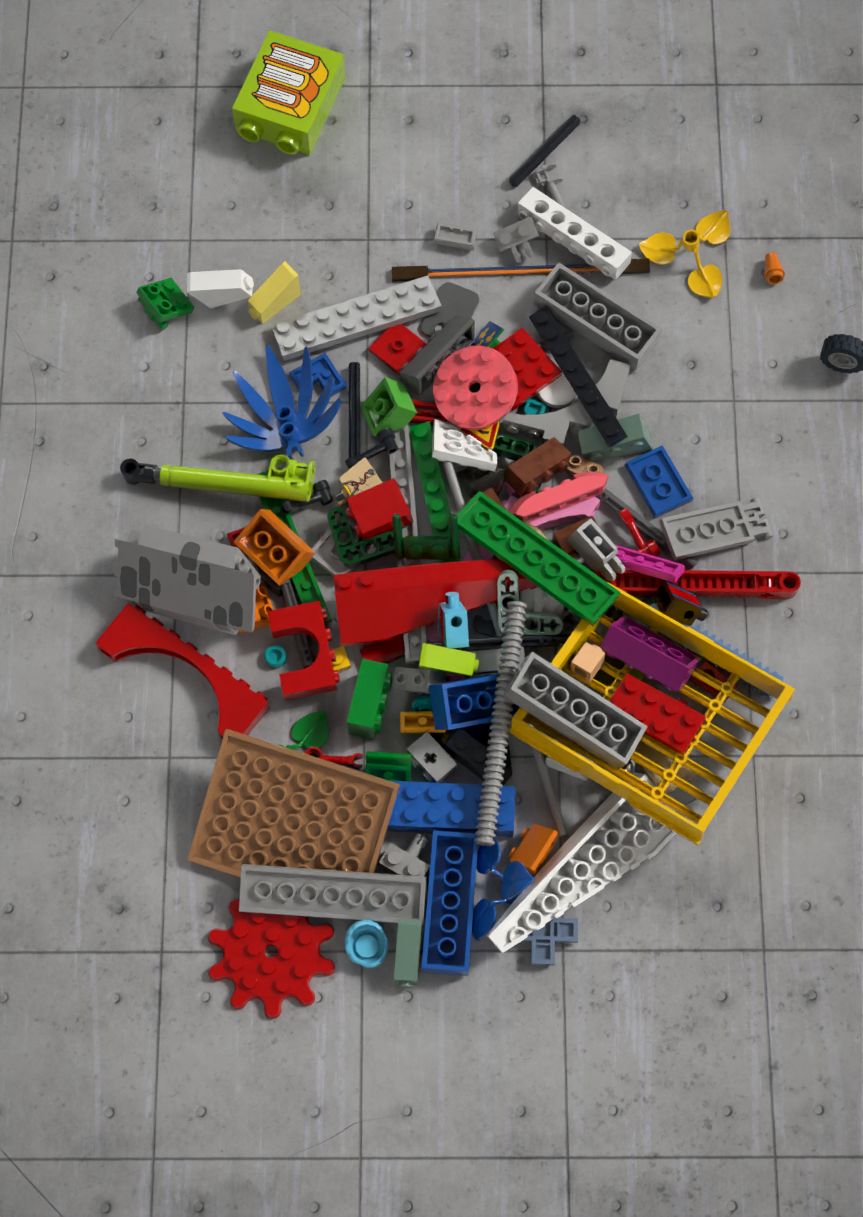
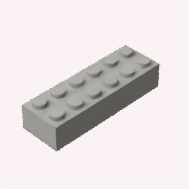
M559 262L534 292V305L540 309L547 306L554 318L623 363L630 364V367L635 371L660 341L662 328Z
M531 652L523 660L503 694L504 697L617 770L628 763L648 727L534 652Z

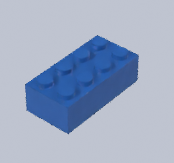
M495 673L429 685L435 730H451L491 722V719L494 718L492 712L495 711L493 705L496 704L494 698L497 697L495 696V691L498 690L496 689V684H498L496 680L499 675ZM515 703L511 705L513 711L510 712L512 718L520 708Z

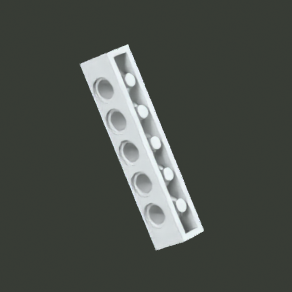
M532 187L518 202L517 215L522 220L532 217L538 231L544 232L556 243L562 244L571 253L577 254L589 265H593L601 270L604 275L616 280L630 264L632 256L630 250L536 188Z

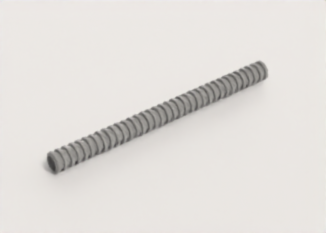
M519 601L507 603L509 609L506 610L508 616L505 617L507 622L504 624L506 629L503 631L505 636L502 638L504 643L501 645L503 650L500 652L502 657L499 659L501 663L498 666L500 670L497 673L499 677L496 680L498 682L496 689L498 690L495 691V696L497 697L494 698L496 704L493 705L495 711L492 712L494 718L491 719L493 725L490 726L492 732L489 733L491 739L488 740L490 746L487 747L489 753L486 754L488 760L485 761L487 767L484 768L486 774L483 775L485 782H482L484 789H481L483 796H480L482 803H479L481 810L478 811L480 817L477 818L479 824L476 825L478 831L475 832L477 838L474 839L476 844L483 846L495 844L493 838L496 837L494 831L497 829L495 824L498 822L496 817L499 815L497 810L500 808L498 803L501 800L499 796L502 793L500 789L503 786L500 783L503 781L501 776L504 774L502 769L505 767L503 762L506 760L504 754L507 753L505 747L508 746L506 740L509 739L507 733L510 732L508 726L511 725L509 719L512 718L510 712L513 711L511 705L514 704L504 697L503 694L519 669L517 664L520 662L518 657L521 654L519 650L522 647L520 643H522L521 637L523 636L522 630L524 629L522 623H525V618L523 617L526 616L524 610L527 609V605Z

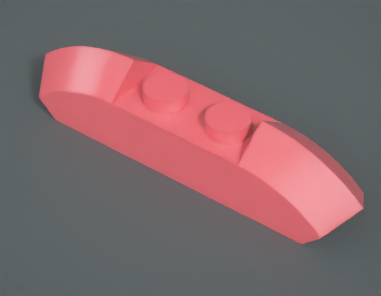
M599 472L573 475L574 480H564L556 487H546L540 490L538 494L534 491L525 494L514 503L509 512L522 522L527 521L529 523L601 495L609 475Z

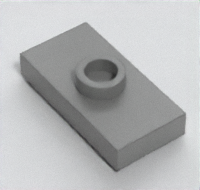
M437 222L433 243L474 251L478 229Z

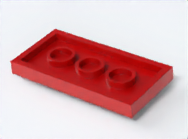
M628 673L609 701L648 726L644 732L645 735L683 756L706 720L705 715Z

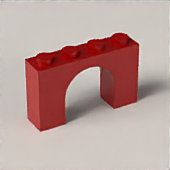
M320 601L267 611L273 638L306 634L314 638L319 644V654L313 664L305 669L279 674L285 701L337 691L336 683L341 682L338 669L334 670L332 662H336L334 649L329 648L328 641H332L330 628L325 627L324 621L328 620L326 607L322 608Z

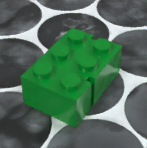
M362 659L347 718L348 735L375 740L376 733L380 734L383 722L381 721V712L385 713L388 701L386 700V692H390L392 686V672H389L388 664Z

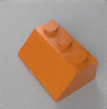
M260 509L234 541L278 585H282L300 572L316 553L271 510Z

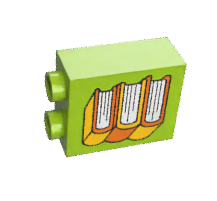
M269 30L232 107L235 129L238 134L250 142H258L260 139L275 143V146L286 154L295 155L299 151L311 155L346 78L344 54Z

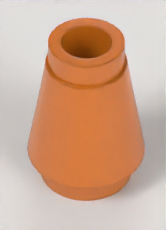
M770 252L765 255L764 278L769 284H778L783 281L785 272L777 254Z

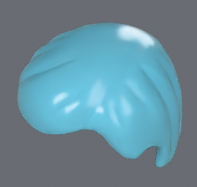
M361 920L348 928L344 943L349 959L365 968L379 966L385 960L388 952V940L381 926L372 920Z

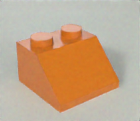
M534 823L530 829L526 827L520 837L523 840L518 848L514 846L508 856L511 859L509 864L513 861H519L535 877L554 847L558 832Z

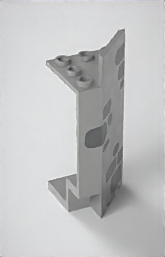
M149 525L145 526L143 532L132 529L127 541L115 539V547L118 548V558L114 559V576L118 577V585L114 588L115 597L137 602L146 612L232 635H237L238 630L253 632L255 627L256 589L260 585L261 576L239 548Z

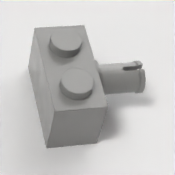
M415 834L407 850H402L390 843L379 861V868L388 874L427 878L430 873V865L424 863L418 857L426 843H428V840L425 837L421 839V835Z

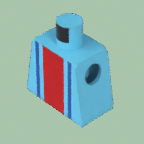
M448 592L445 594L446 602L438 604V636L446 648L469 647L467 610L459 601V593Z

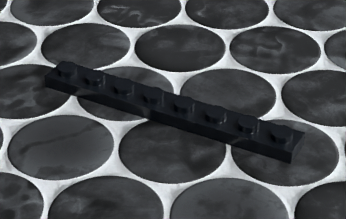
M547 306L529 316V319L608 447L611 448L627 438V434Z

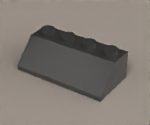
M455 315L451 320H446L442 330L430 337L428 344L415 353L414 359L410 363L407 362L400 369V382L420 397L434 382L435 375L443 361L457 350L467 347L475 339V320Z

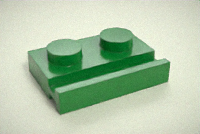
M367 751L365 773L388 781L411 782L412 754Z

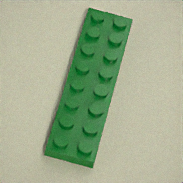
M479 491L457 514L459 530L591 626L596 624L620 596V591Z

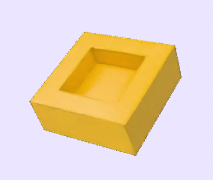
M344 646L334 649L336 662H332L334 670L338 669V672L350 669L351 665Z

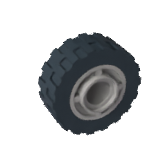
M830 335L824 340L820 360H822L826 367L841 373L852 374L863 371V341L852 335Z

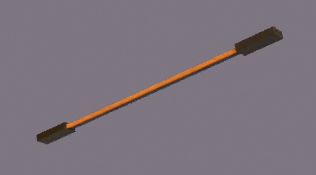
M649 258L631 259L630 264L621 274L650 273ZM589 264L564 265L573 272L601 271ZM556 265L430 269L428 266L392 267V282L412 281L424 276L550 273Z

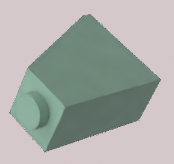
M398 919L394 983H399L398 986L402 988H412V985L418 984L422 921Z

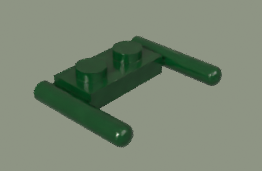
M399 514L392 516L396 559L449 560L452 558L453 560H459L461 558L457 515H449L450 538L449 536L403 537L401 516Z

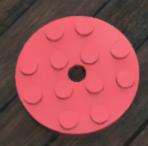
M469 346L452 353L440 365L433 383L434 401L440 413L451 424L466 430H481L497 424V421L512 409L518 391L516 373L510 362L500 352L485 346ZM476 382L479 383L481 386L480 390L476 393L470 392L469 388Z

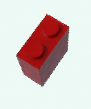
M395 478L347 498L349 507H346V510L351 520L355 518L357 524L354 525L358 537L363 536L364 540L386 532H393L392 516L394 514L401 516L402 527L414 522Z

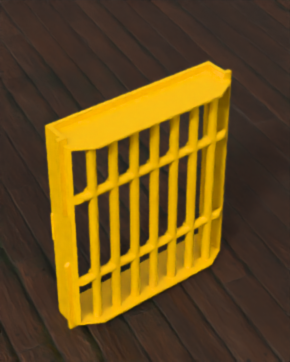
M610 584L621 592L620 596L612 604L613 606L647 624L653 632H661L731 672L727 681L723 683L702 670L695 668L692 676L720 691L713 700L687 685L679 690V692L708 708L704 714L706 720L684 756L643 734L640 741L674 760L670 768L666 770L639 753L633 752L630 757L631 760L662 778L658 786L653 787L623 768L615 769L521 707L512 718V727L509 733L575 773H582L627 800L630 806L698 846L703 839L706 828L784 706L792 700L795 688L717 645L713 640L694 629L680 624ZM606 611L594 626L581 619L551 664L604 695V699L610 701L627 673L630 674L632 668L624 665L619 670L604 661L600 669L616 678L611 686L608 687L595 679H592L589 683L571 672V662L585 642H588L590 639L601 646L604 637L595 633L600 623L610 628V625L616 622L605 615ZM741 678L776 698L777 701L772 709L764 707L733 689L737 680ZM729 696L764 716L765 720L761 726L758 727L723 707L722 703L726 697ZM715 714L723 716L754 734L749 745L710 723ZM706 730L742 751L743 754L738 762L699 741L703 732ZM692 749L699 750L731 769L732 771L727 779L719 777L687 758ZM683 765L720 787L716 796L713 798L676 776L680 767ZM672 783L709 805L703 816L666 795L664 792L669 784Z

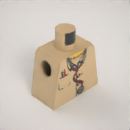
M366 457L339 478V485L342 490L333 494V498L338 506L346 503L347 498L382 483Z

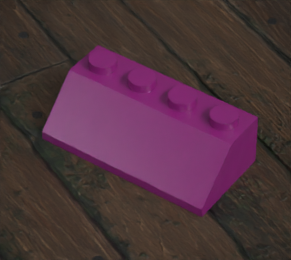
M625 615L610 625L600 646L608 656L619 658L624 661L627 667L638 669L647 678L658 680L668 690L677 692L685 686L701 660L695 654Z

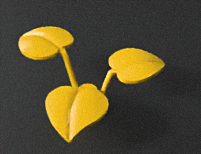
M728 210L717 211L702 218L697 223L696 230L690 229L683 234V240L679 241L677 247L676 239L667 232H660L650 236L648 239L640 242L639 247L643 255L657 265L671 263L675 258L674 252L679 251L682 246H684L685 250L694 252L699 270L690 273L688 286L693 293L699 296L716 297L722 288V274L718 267L713 264H708L702 268L698 249L700 247V240L702 242L707 240L710 244L718 245L728 239L731 231Z

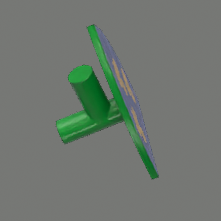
M489 321L471 346L494 348L501 343L497 338L504 329Z

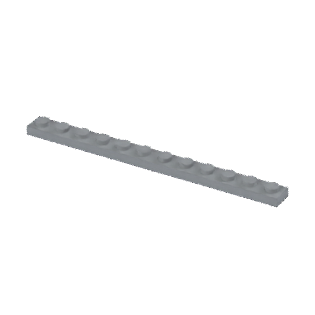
M407 424L404 428L393 431L395 442L399 449L395 453L389 454L391 479L395 478L414 521L402 527L403 537L418 536L410 433ZM398 559V567L421 565L420 560ZM425 625L404 634L407 665L419 664L422 644L427 643Z

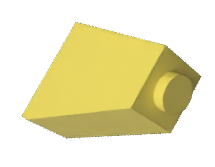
M286 261L273 272L248 300L249 314L253 319H258L262 324L301 295L299 275Z

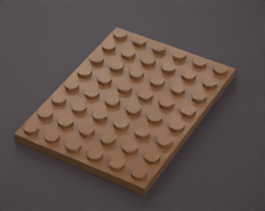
M226 729L187 860L240 878L242 864L374 873L401 784Z

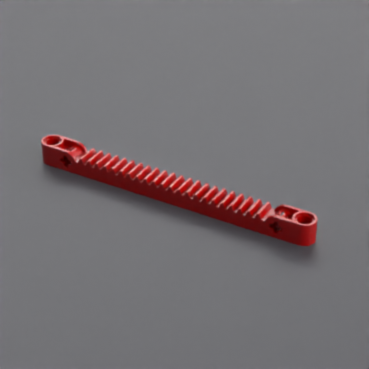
M613 570L616 574L614 581L607 580L599 571L595 573L604 581L633 597L638 595L642 597L654 595L663 582V579L632 570H625L622 574H618ZM684 570L675 584L692 592L696 597L703 596V598L707 596L712 598L716 596L721 598L729 596V598L734 596L738 598L756 596L760 599H791L797 594L801 585V579L798 574L791 571ZM789 582L793 585V588H787L783 583Z

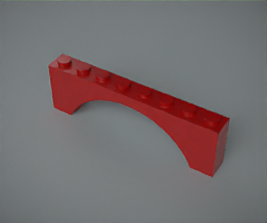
M127 603L95 642L98 650L114 662L133 655L152 653L175 657L193 666L207 679L216 693L219 704V725L217 731L222 739L226 729L249 735L270 708L267 701L268 698L263 693L252 691L246 681L241 678L239 680L235 679L229 669L224 666L218 667L214 664L215 660L207 654L203 656L197 652L198 648L189 641L185 643L180 640L181 637L177 632L172 629L166 630L162 627L163 623L155 617L149 618L145 615L146 611L138 605L132 606L130 603Z

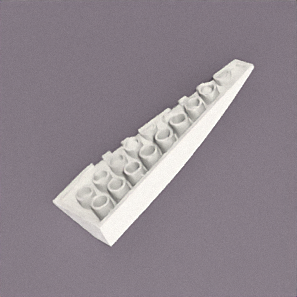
M633 773L634 776L655 787L645 774ZM612 793L534 877L535 880L521 892L487 934V937L500 952L507 951L527 938L533 931L543 928L547 922L560 917L569 908L582 903L602 890L608 883L618 880L622 877V874L630 869H635L644 860L655 856L676 833L630 806L627 800Z

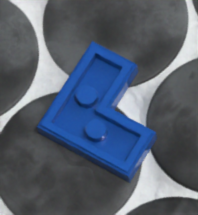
M326 353L311 360L313 384L319 382L324 390L330 376L333 375L335 381L331 397L347 388L346 383ZM302 365L289 372V376L298 390Z

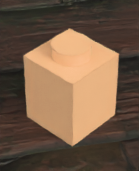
M585 642L571 662V672L590 683L603 665L605 653L597 645Z

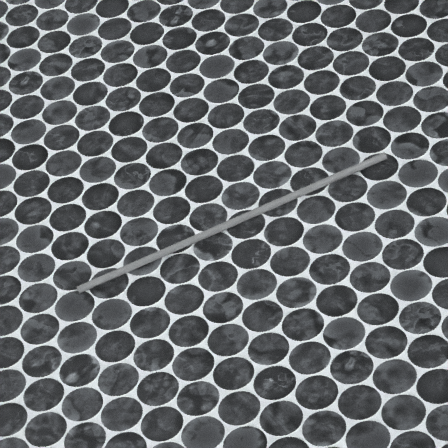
M449 461L443 465L459 513L465 507V503L452 462ZM465 534L473 561L482 560L477 542ZM496 602L492 604L487 603L496 635L505 636L499 629ZM531 746L559 837L566 836L568 833L543 753Z

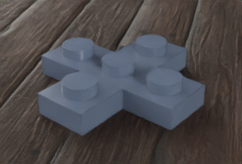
M554 918L547 922L543 928L533 931L527 938L522 940L521 942H531V965L554 966L555 943H578V918Z

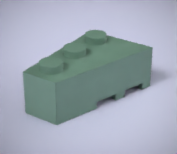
M640 414L618 419L628 437L611 448L608 447L596 426L579 430L578 436L582 455L586 459L595 462L601 459L646 453L653 450L649 428Z

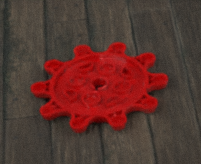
M240 899L232 900L228 905V910L233 916V925L227 930L212 929L208 934L210 944L218 946L223 951L222 960L209 968L208 976L210 979L216 982L228 979L234 983L235 990L230 997V1004L234 1009L240 1010L250 1000L259 999L262 1001L264 1013L269 1019H276L280 1016L282 1002L288 997L296 998L303 1006L312 1005L315 1001V994L310 988L311 978L315 975L330 976L335 971V963L320 954L321 944L334 936L333 926L328 923L312 925L308 920V916L239 911ZM267 946L277 947L278 953L275 957L269 958L265 955Z

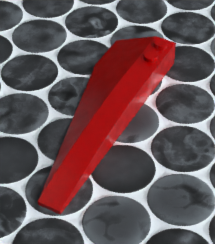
M500 559L435 563L335 574V598L341 645L387 641L401 633H410L418 627L432 625L433 622L438 621V604L446 602L445 594L448 592L459 593V601L467 612L480 608L479 606L487 603L498 602V577L505 570H512L517 574L519 594L523 590L529 588L532 590L538 586ZM507 576L502 581L506 582V592L510 591V584L514 582Z

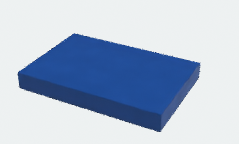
M663 445L625 462V468L654 518H658L693 501V496Z

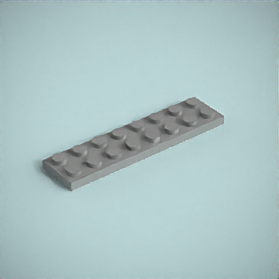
M424 276L271 324V329L282 358L285 361L303 355L305 346L308 347L311 353L441 312L442 305L429 276Z
M242 864L239 911L398 923V919L422 921L423 925L426 877Z

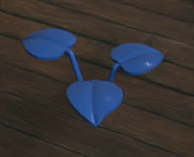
M493 838V841H495L494 845H481L479 848L476 869L480 874H487L490 870L504 880L502 881L501 895L504 899L491 900L489 902L483 898L474 907L472 933L479 942L495 924L497 912L494 905L502 903L512 904L521 892L535 880L519 861L511 862L505 869L504 874L495 869L494 866L501 858L500 845L495 838Z

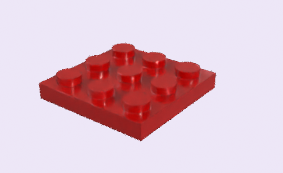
M523 327L492 348L507 358L516 373L518 391L515 403L511 409L512 411L562 376V371Z

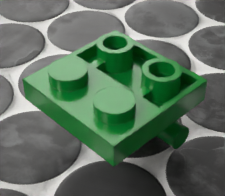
M172 278L140 286L136 292L139 296L138 300L145 308V313L152 321L156 322L161 330L168 327L165 321L190 314L195 308Z

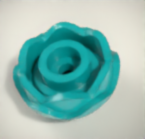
M422 694L417 696L411 704L412 711H432L430 695Z

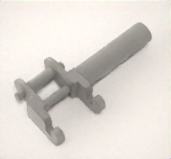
M555 162L542 165L541 169L535 170L532 173V176L538 180L537 187L547 185L552 199L565 208L556 188L557 181L559 183L563 181L562 177L549 178L547 174L551 167L553 169L556 168ZM544 174L546 179L542 180L540 175Z

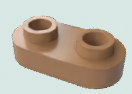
M577 455L570 457L569 467L566 469V473L571 477L583 472L604 473V468L601 465Z

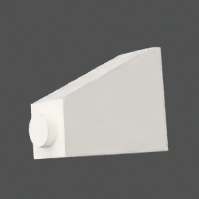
M241 269L187 273V292L209 308L252 297L253 278Z

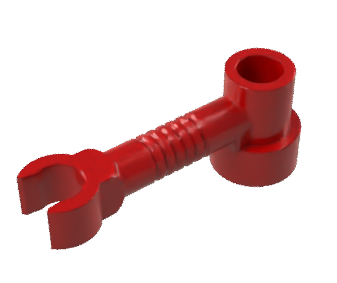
M626 508L620 511V517L638 547L636 551L656 557L661 555L659 547L653 539L647 543L644 542L629 509Z
M310 747L305 752L307 755L335 764L351 766L357 770L363 767L361 764L354 763V759L363 758V755L360 753H355L353 756L322 755L321 750L317 747Z

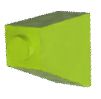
M423 643L418 669L433 670L471 678L473 673H477L479 660L475 659V653Z

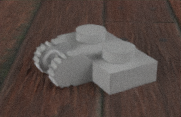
M532 217L493 232L500 252L512 249L517 263L522 261L521 254L517 248L520 244L524 245L526 255L529 258L534 256L529 241L539 237Z

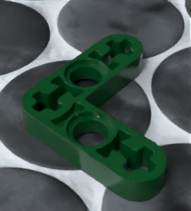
M497 434L492 451L497 453V456L517 461L541 445ZM522 448L525 452L519 454L516 453L514 449ZM541 484L534 491L536 494L539 493Z
M334 507L328 512L327 519L342 563L346 567H356L395 553V543L392 547L388 544V539L393 538L394 540V533L392 531L356 543L345 510L340 507ZM336 514L342 516L340 517L342 527H339L336 520H333L336 518ZM343 532L350 534L349 540L346 542L338 541L339 535ZM380 541H381V543H382V545H383V548H384V550H382V551H381L380 545L378 544V542H380ZM368 545H375L377 549L374 554L368 555L365 553V548ZM357 549H360V551H361V553H362V555H363L364 557H362V558L360 557L359 552H358ZM350 552L354 555L352 561L347 559Z

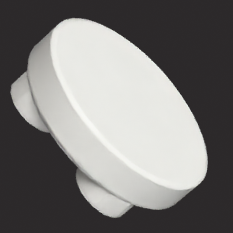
M563 372L561 377L537 393L541 402L546 403L547 406L552 408L571 406L577 398Z

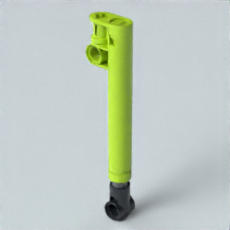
M277 455L271 460L268 476L165 464L158 468L155 464L138 463L132 458L124 460L120 465V471L125 481L131 485H136L140 482L151 484L160 482L161 486L305 502L310 500L316 470L315 461L311 460L310 463H300L297 460L288 459L284 455ZM285 466L283 470H277L279 467ZM135 470L133 473L128 474L129 471Z

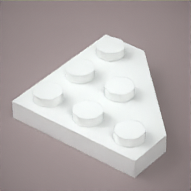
M434 420L432 429V457L439 461L456 462L461 466L478 467L483 471L496 470L497 453L491 449L488 451L483 449L480 441L471 435L465 436L460 432L461 428L449 422Z

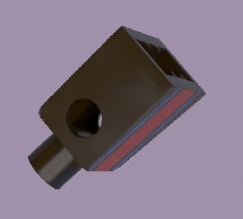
M663 580L653 595L661 613L679 623L691 626L696 619L704 621L707 616V609L701 607L696 595L673 582Z

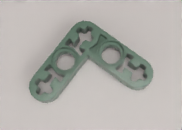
M512 570L501 572L497 582L498 625L502 633L506 629L503 623H506L505 617L508 616L506 610L509 609L503 605L502 600L510 597L514 601H519L518 576ZM508 576L514 582L510 584V591L506 592V582L502 581ZM526 612V616L523 617L525 621L530 618L534 619L538 624L534 629L526 627L525 623H522L524 625L523 635H556L563 629L564 621L558 613ZM541 619H544V623H550L551 619H555V622L559 623L556 625V628H552L551 624H544V629L540 628Z

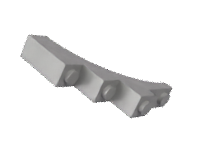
M610 359L604 375L596 386L615 417H617L629 375L630 364ZM579 400L571 406L556 412L540 415L505 414L503 428L511 433L516 434L519 432L526 434L533 439L541 438L542 444L555 437L564 446L569 430L578 434L579 430L592 427L593 421Z

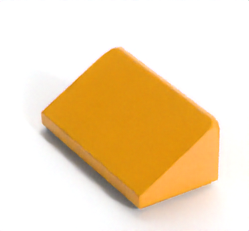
M432 711L400 712V733L445 732V730H435Z

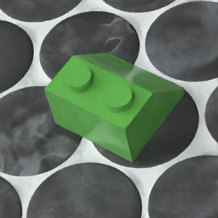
M386 377L383 378L360 406L373 436H376L378 432L386 428H391L393 431L404 428L417 413L405 385Z

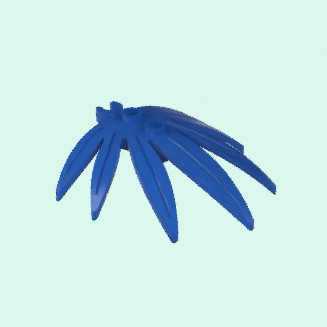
M266 345L268 378L276 408V417L258 392L238 372L233 371V374L252 409L273 430L269 431L255 423L223 412L224 417L233 425L257 438L225 437L228 442L252 451L274 452L286 449L287 456L293 460L292 455L294 452L298 451L301 457L304 456V451L299 444L305 443L323 432L334 419L342 401L339 397L325 411L335 381L333 375H331L307 418L312 399L313 372L308 347L305 346L298 393V412H296L293 393L286 374L271 347Z

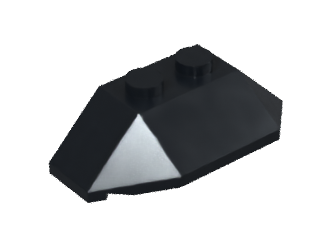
M477 724L430 734L446 753L485 782L483 775L486 774L484 768L487 767L485 761L488 760L486 754L489 753L487 747L490 746L488 740L491 739L489 733L492 732L487 724ZM506 740L508 746L505 747L507 753L504 754L506 760L503 762L505 767L502 769L504 774L501 776L503 781L500 783L503 786L512 776L508 740Z

